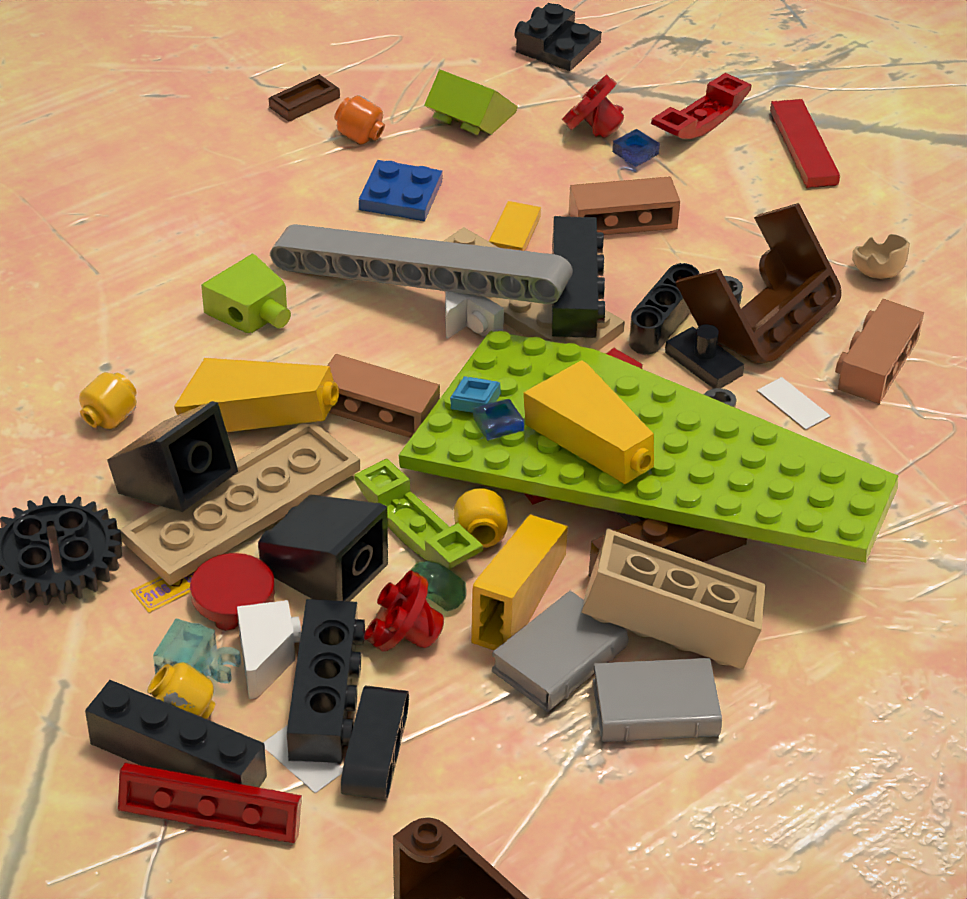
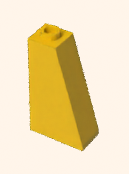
M204 358L174 405L176 414L179 415L211 401L218 402L227 432L325 420L332 406L338 401L339 388L333 380L330 366Z
M581 360L523 392L525 425L623 484H627L654 467V433L586 362Z
M531 514L521 524L473 584L471 643L496 650L529 623L566 556L568 526Z

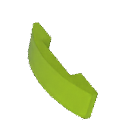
M387 458L354 474L355 482L368 502L381 503L387 506L388 527L404 544L425 560L439 567L451 569L483 551V545L459 523L449 527L410 491V479Z

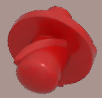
M606 74L582 96V100L561 120L570 130H573L580 122L585 120L593 128L594 136L608 137L612 135L624 121V114L622 113L624 108L614 105L606 97L616 86L617 82Z
M410 570L396 585L391 582L386 584L377 599V604L381 607L376 618L368 625L364 639L384 652L395 647L403 638L420 648L430 647L443 630L444 616L430 607L426 600L428 591L427 579L419 573Z

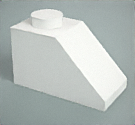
M288 600L237 607L239 636L249 699L258 698L295 661L294 643L300 642L301 626L299 616L291 617Z

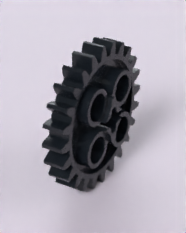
M61 495L57 503H51L49 497L44 496L42 505L37 506L29 500L27 501L28 510L23 511L14 507L12 508L13 519L3 516L0 518V589L6 590L10 588L12 598L14 599L23 593L26 595L27 603L33 602L37 596H42L44 605H48L52 597L58 596L62 604H65L67 595L71 593L78 599H82V589L88 588L94 592L98 591L97 580L109 582V571H116L119 568L117 559L123 556L121 531L117 528L116 519H109L106 508L97 511L96 502L94 501L86 506H82L81 497L78 496L72 503H66L65 495ZM54 526L56 530L62 565L60 573H55L47 532V527Z

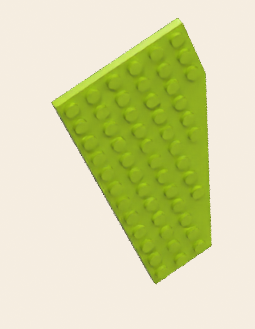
M489 331L398 455L399 466L404 469L865 563L897 492L899 477L889 471L598 350L581 347L574 343L564 344L547 341L540 337L513 335L505 331ZM581 360L586 362L654 433V467L627 484H623L525 425L523 392ZM463 377L500 382L501 394L488 415L451 409L450 397Z

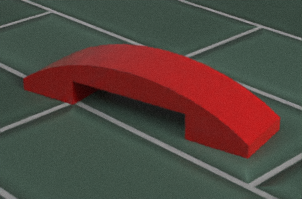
M724 73L707 84L705 96L681 111L669 107L653 117L651 124L682 139L700 137L713 130L736 110L751 91L752 84Z

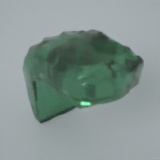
M424 561L417 562L410 569L427 579L428 591L426 598L444 610L456 609L466 599V582L447 567L437 562Z

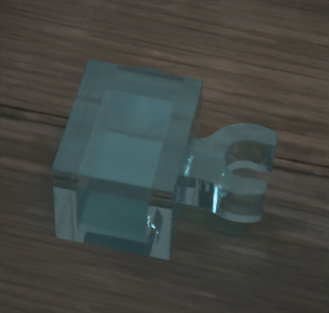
M177 618L153 654L155 675L166 664L173 666L176 663L185 662L206 677H212L220 683H230L232 680L231 668L223 665L230 664L236 667L241 665L240 651L232 647L217 649L214 629Z

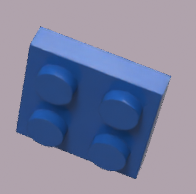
M377 160L359 197V210L425 221L442 184L443 170L431 169L426 166L401 164L395 161Z

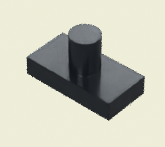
M704 324L697 329L692 326L666 341L665 353L713 389L722 388L743 376L744 364L717 345L719 330L713 325Z

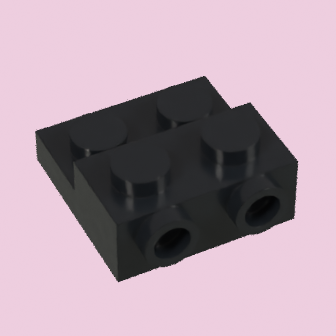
M547 3L543 8L536 7L531 14L530 20L527 22L520 21L514 33L517 39V53L567 71L575 68L601 43L602 35L601 31L592 29L585 24L575 23V11L552 3Z

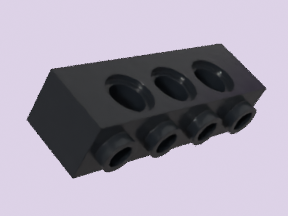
M306 599L287 727L288 761L342 764L344 746L349 745L354 726L353 719H347L348 711L356 712L358 687L351 684L352 678H360L362 655L361 652H355L356 645H364L365 620L358 619L357 602Z

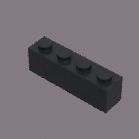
M554 216L552 254L565 258L573 268V275L557 302L552 304V337L596 338L597 323L605 322V301H598V299H604L605 278L598 277L603 276L604 234L603 232H597V218Z
M109 680L85 709L90 744L138 765L254 787H260L267 778L265 745L263 742L115 681Z

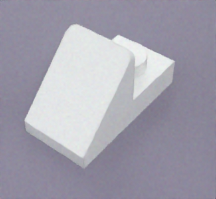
M445 291V328L447 339L465 327L470 328L473 332L484 338L489 331H503V307L485 296Z

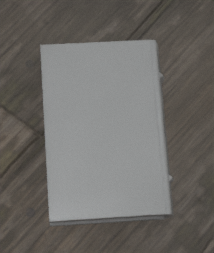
M572 591L563 595L492 653V656L495 658L492 672L546 712L553 709L563 699H567L569 694L595 674L594 663H608L612 661L628 644V634L624 627L612 623H602L590 615L581 613L584 600Z
M710 658L594 663L595 679H593V689L601 742L720 736L722 715Z

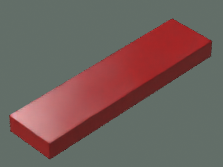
M803 99L771 101L770 112L806 188L839 185L840 173Z
M124 763L120 769L118 811L294 844L299 836L302 795L130 763Z

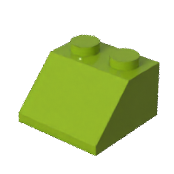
M441 69L437 73L424 104L425 107L434 112V119L451 125L452 120L462 123L460 126L462 130L477 136L480 131L492 135L516 113L518 108L517 105L496 90Z

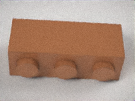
M671 176L570 185L569 216L597 218V232H603L604 235L678 229L680 198Z
M886 299L881 300L875 311L869 310L863 323L862 332L856 331L854 333L849 352H842L837 362L835 372L840 374L838 390L880 404L919 340L924 312Z
M335 354L327 365L330 366L333 380L339 388L338 401L332 406L329 413L411 438L440 399V384L340 354Z

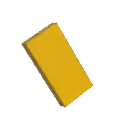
M508 201L489 242L499 248L525 251L541 217V207Z

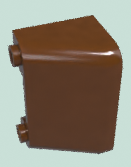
M430 817L419 818L393 835L394 899H529L439 819Z

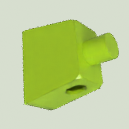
M253 253L201 284L204 313L245 333H253L267 323L280 329L290 320L291 312L287 309L286 285L284 281Z

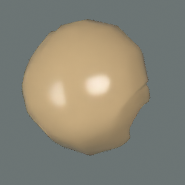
M896 234L888 235L884 243H876L873 237H869L863 246L855 247L852 260L864 275L879 279L891 278L898 275L905 267L910 243L905 237Z

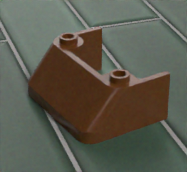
M799 203L761 213L754 217L770 248L761 256L759 262V272L767 287L744 307L741 308L721 269L682 278L675 282L698 327L704 324L715 326L719 330L718 344L757 364L768 363L778 359L828 314L841 299L842 292L839 280Z

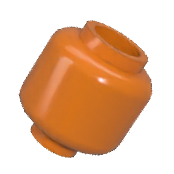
M360 95L353 98H345L334 116V119L337 121L338 131L359 145L367 143L370 139L378 140L385 129V124L382 122V109Z

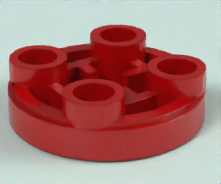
M228 553L215 556L202 563L191 578V599L195 609L205 618L214 621L218 629L224 631L233 630L238 626V606L275 602V584L271 569L262 560L251 555Z

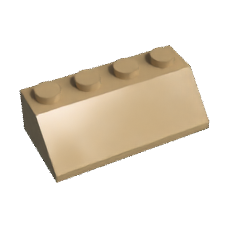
M607 528L586 589L581 613L590 615L602 623H612L624 627L639 636L652 637L669 643L678 650L692 651L709 657L718 664L744 669L762 630L765 584Z

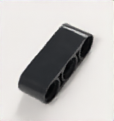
M678 263L671 266L633 310L629 334V346L632 350L640 354L656 353L688 316L690 310L675 282L682 278L700 274L696 267L687 263Z
M368 685L363 687L343 765L341 794L387 801L406 725L409 691Z

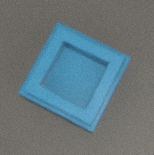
M463 377L450 397L451 409L488 415L501 394L500 382Z

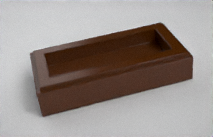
M319 74L269 97V108L289 122L339 99L340 88Z

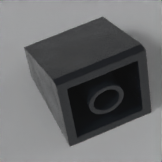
M214 401L161 422L107 459L118 494L184 512L238 472L218 402Z
M310 494L298 506L292 507L285 518L274 528L267 530L258 541L259 559L268 565L275 579L313 600L351 601L388 565L387 506L381 503Z

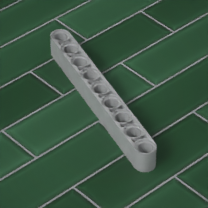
M298 224L289 225L270 251V258L273 263L282 270L542 304L557 302L573 275L571 264L565 258L555 254Z

